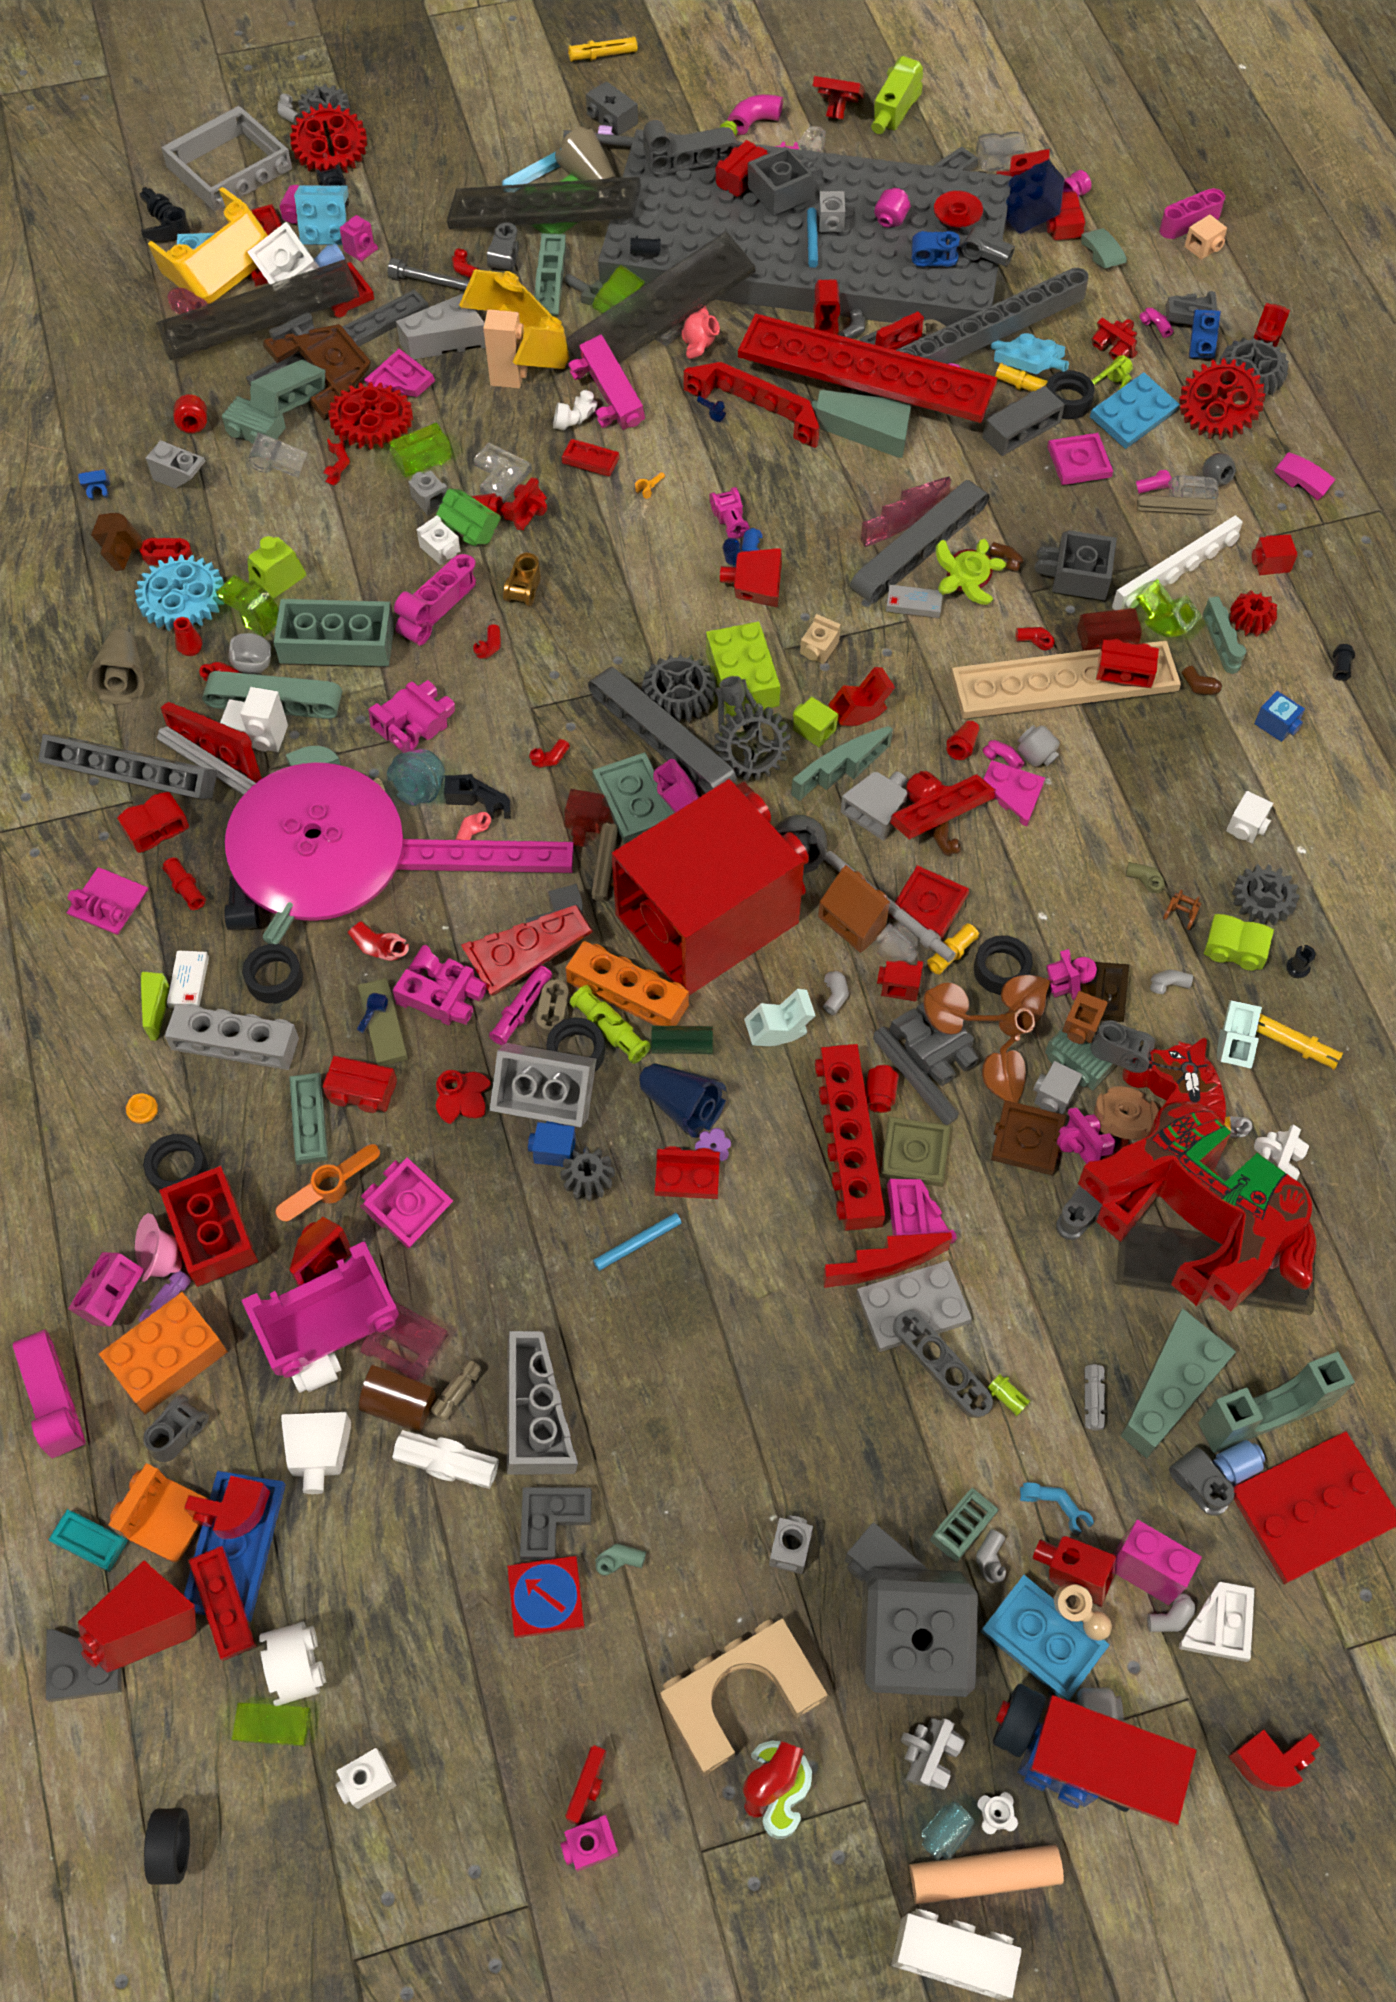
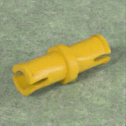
M1000 363L995 375L999 380L1014 385L1017 390L1022 388L1030 392L1036 391L1048 383L1047 380L1027 374L1028 372L1017 370L1003 363Z
M966 923L952 938H947L943 943L952 949L956 956L951 962H947L938 953H935L927 960L929 969L935 974L940 975L954 960H959L964 955V950L979 938L978 930L973 925Z

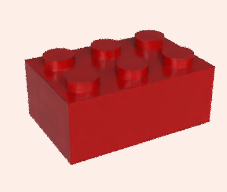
M221 1166L159 1190L188 1274L197 1287L259 1262L229 1180Z

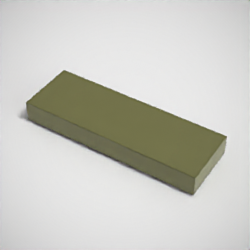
M383 978L358 985L377 1065L386 1066L408 1060L388 979Z

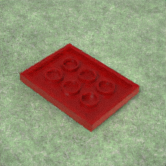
M1347 1431L1233 1487L1235 1493L1233 1500L1284 1585L1396 1528L1395 1507Z

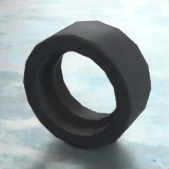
M1067 370L1065 372H1057L1049 378L1046 387L1065 404L1062 415L1063 419L1080 418L1089 412L1095 388L1088 376L1075 370ZM1071 389L1077 391L1083 398L1078 400L1063 399L1056 394V391Z
M1008 935L994 936L985 940L979 946L973 966L974 976L978 983L988 992L1001 995L1004 984L1013 977H1000L990 972L985 964L989 955L1005 953L1017 959L1021 969L1013 977L1030 975L1033 965L1032 954L1028 947L1019 939Z
M267 944L256 948L248 955L243 964L242 974L249 992L257 1000L264 1003H280L289 1000L298 992L302 985L303 972L297 955L290 948L281 944ZM279 961L289 965L291 972L287 979L280 984L263 986L256 981V973L267 963Z
M573 1017L556 1024L548 1034L547 1050L558 1052L559 1043L566 1037L584 1035L593 1041L594 1051L589 1057L597 1059L596 1072L604 1062L605 1041L602 1031L595 1023L585 1018Z
M171 1134L161 1137L150 1146L145 1154L143 1167L150 1184L160 1193V1189L208 1171V1162L201 1146L195 1139L184 1134ZM176 1151L190 1152L195 1163L190 1173L185 1177L175 1181H165L159 1176L158 1165L164 1157Z
M158 1808L150 1815L144 1845V1870L148 1884H180L184 1879L190 1849L189 1816L184 1808Z

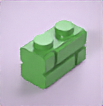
M449 488L442 500L443 503L440 504L436 516L438 515L444 522L443 524L452 532L457 533L458 531L464 535L462 539L466 543L473 546L488 544L494 534V529H496L501 519L500 515L461 489Z

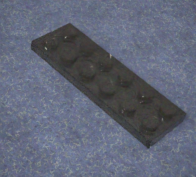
M1136 1223L1125 1238L1118 1242L1115 1284L1183 1295L1171 1285L1178 1268L1184 1262L1196 1261L1212 1255L1222 1244L1200 1232ZM1315 1256L1313 1260V1280L1307 1290L1299 1289L1287 1281L1280 1274V1266L1269 1269L1263 1282L1240 1304L1311 1315L1314 1312ZM1210 1296L1208 1298L1211 1300H1216L1213 1296Z

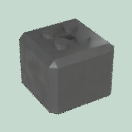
M872 1567L863 1575L860 1668L865 1683L874 1693L966 1697L975 1689L978 1593L960 1571ZM921 1628L929 1630L932 1634V1641L925 1648H917L911 1641L913 1633Z

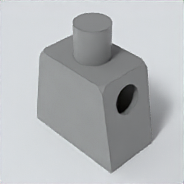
M897 771L889 779L879 772H873L842 796L840 812L885 841L894 827L890 823L892 814L904 809L906 806L908 793L903 788L908 782L907 778Z

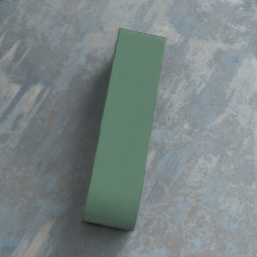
M213 671L208 676L203 701L212 708L226 709L229 699L245 702L250 687L278 691L285 715L332 719L337 716L342 688L338 684L329 681Z

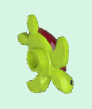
M981 539L977 543L976 550H960L954 556L950 553L946 541L941 540L936 545V557L939 564L947 571V577L943 578L940 582L938 591L942 595H948L955 590L963 591L970 600L988 605L992 602L993 597L981 588L990 581L993 570H1003L1006 563L1000 558L991 559L986 554L989 549L986 539Z

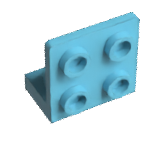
M299 185L294 197L299 237L302 244L343 245L339 228L347 222L345 202L349 196L348 186Z

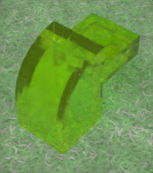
M233 575L216 591L219 600L239 611L243 625L260 636L265 637L277 625L279 609L270 594L256 581L252 580L248 583Z
M1158 579L1150 581L1135 597L1149 616L1144 621L1145 624L1157 634L1165 637H1177L1187 633L1202 617L1188 595L1173 600Z

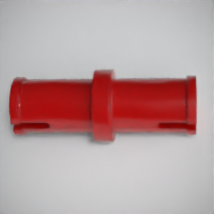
M172 857L167 859L163 863L164 867L162 869L173 882L172 888L177 894H181L190 910H198L203 907L206 898L195 885L196 880L193 875L186 872L178 858Z

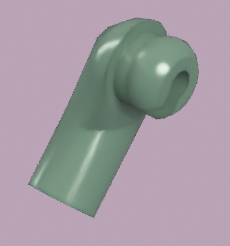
M614 1544L597 1556L595 1560L596 1571L603 1576H607L625 1564L642 1569L646 1551L622 1544Z

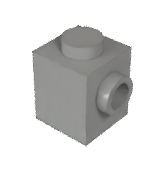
M1054 1061L1047 1075L1040 1074L1033 1088L1034 1091L1038 1092L1034 1103L1043 1110L1064 1114L1083 1074Z

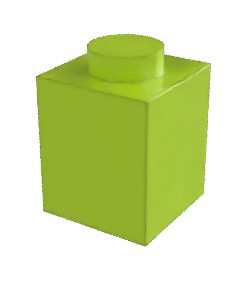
M812 696L804 704H799L794 710L793 731L819 748L837 730L838 713Z

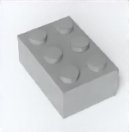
M505 1043L497 1050L490 1111L582 1127L589 1116L597 1059Z

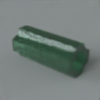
M652 1026V1054H713V1026Z

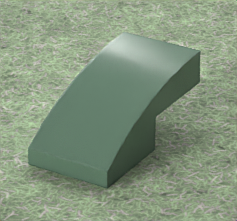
M1104 228L1081 234V244L1093 251V261L1104 269L1127 262V258L1118 242Z

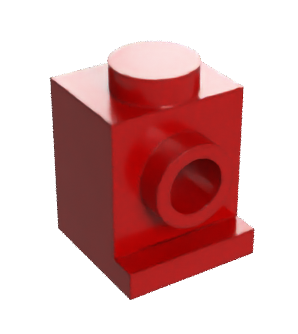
M887 961L886 967L880 966L877 984L883 985L881 996L916 1002L923 961H917V966L909 965L904 961Z

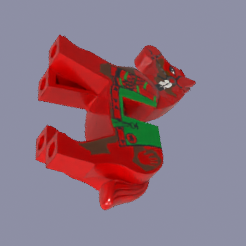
M1201 1038L1194 1045L1179 1041L1178 1045L1170 1049H1153L1149 1052L1148 1059L1150 1062L1146 1071L1135 1073L1125 1068L1123 1069V1080L1128 1085L1135 1088L1147 1087L1153 1094L1166 1100V1102L1157 1113L1148 1137L1123 1147L1109 1158L1089 1161L1083 1167L1078 1185L1102 1204L1096 1222L1121 1242L1157 1197H1161L1190 1225L1222 1244L1215 1253L1206 1258L1184 1262L1178 1268L1171 1283L1174 1288L1196 1306L1210 1296H1213L1229 1311H1232L1263 1282L1269 1269L1280 1266V1274L1287 1281L1299 1289L1307 1290L1313 1280V1260L1317 1247L1315 1232L1309 1221L1312 1214V1201L1309 1193L1297 1180L1258 1153L1226 1181L1219 1177L1214 1169L1231 1135V1131L1225 1125L1226 1102L1222 1085L1212 1063L1205 1057L1206 1038Z

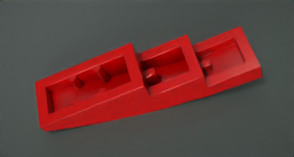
M952 1233L887 1236L883 1249L856 1250L854 1263L825 1264L823 1273L824 1288L872 1281L921 1265L949 1250Z

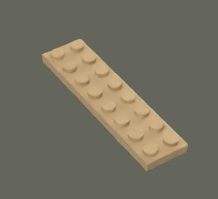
M1167 640L1145 643L1151 647L1159 648L1157 672L1152 688L1096 680L1100 649L954 667L951 671L963 719L1179 691L1181 682Z

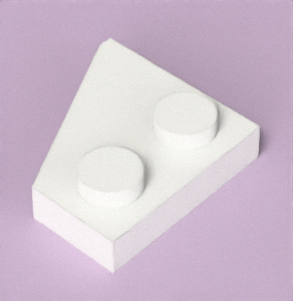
M1224 1582L1217 1583L1180 1641L1179 1649L1248 1662L1251 1658L1255 1588Z

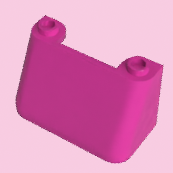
M365 1241L349 1248L352 1254L349 1261L344 1263L343 1259L336 1261L339 1266L338 1268L280 1296L274 1291L269 1294L271 1297L269 1300H261L257 1293L241 1300L270 1366L277 1376L283 1375L285 1378L295 1376L303 1370L304 1366L375 1331L384 1332L395 1325V1320L399 1316L398 1310Z

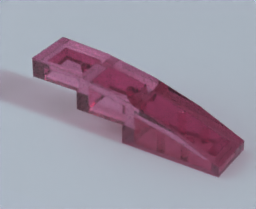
M947 476L901 492L900 501L882 507L880 517L862 522L861 542L864 547L886 540L910 528L949 494L951 478Z

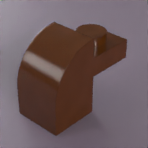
M120 513L100 514L98 516L91 536L101 546L100 554L115 571L124 570L133 549H141L142 537L127 518Z

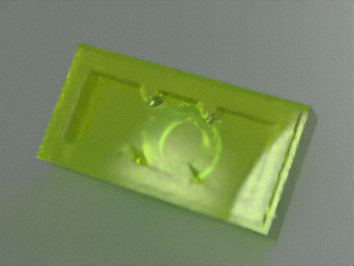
M238 1702L232 1741L305 1747L311 1709L309 1707Z

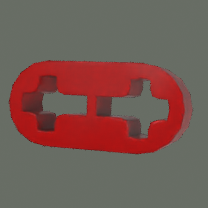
M149 538L142 542V547L139 549L143 561L148 565H159V560L165 564L169 563V556L174 561H178L180 555H183L184 560H188L193 555L189 542L183 538Z

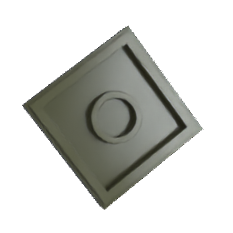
M888 1116L880 1177L888 1179H921L924 1184L943 1187L950 1126Z

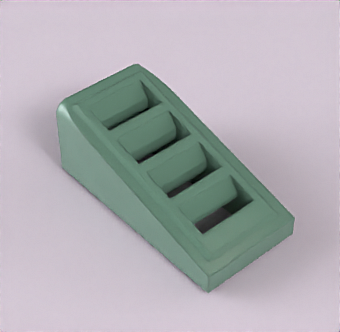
M971 1488L933 1533L930 1542L957 1563L999 1509L975 1489ZM971 1500L987 1512L984 1517L968 1505ZM963 1510L979 1522L976 1527L960 1514ZM957 1520L971 1533L967 1536L952 1523ZM947 1530L951 1531L963 1543L959 1546L945 1532Z

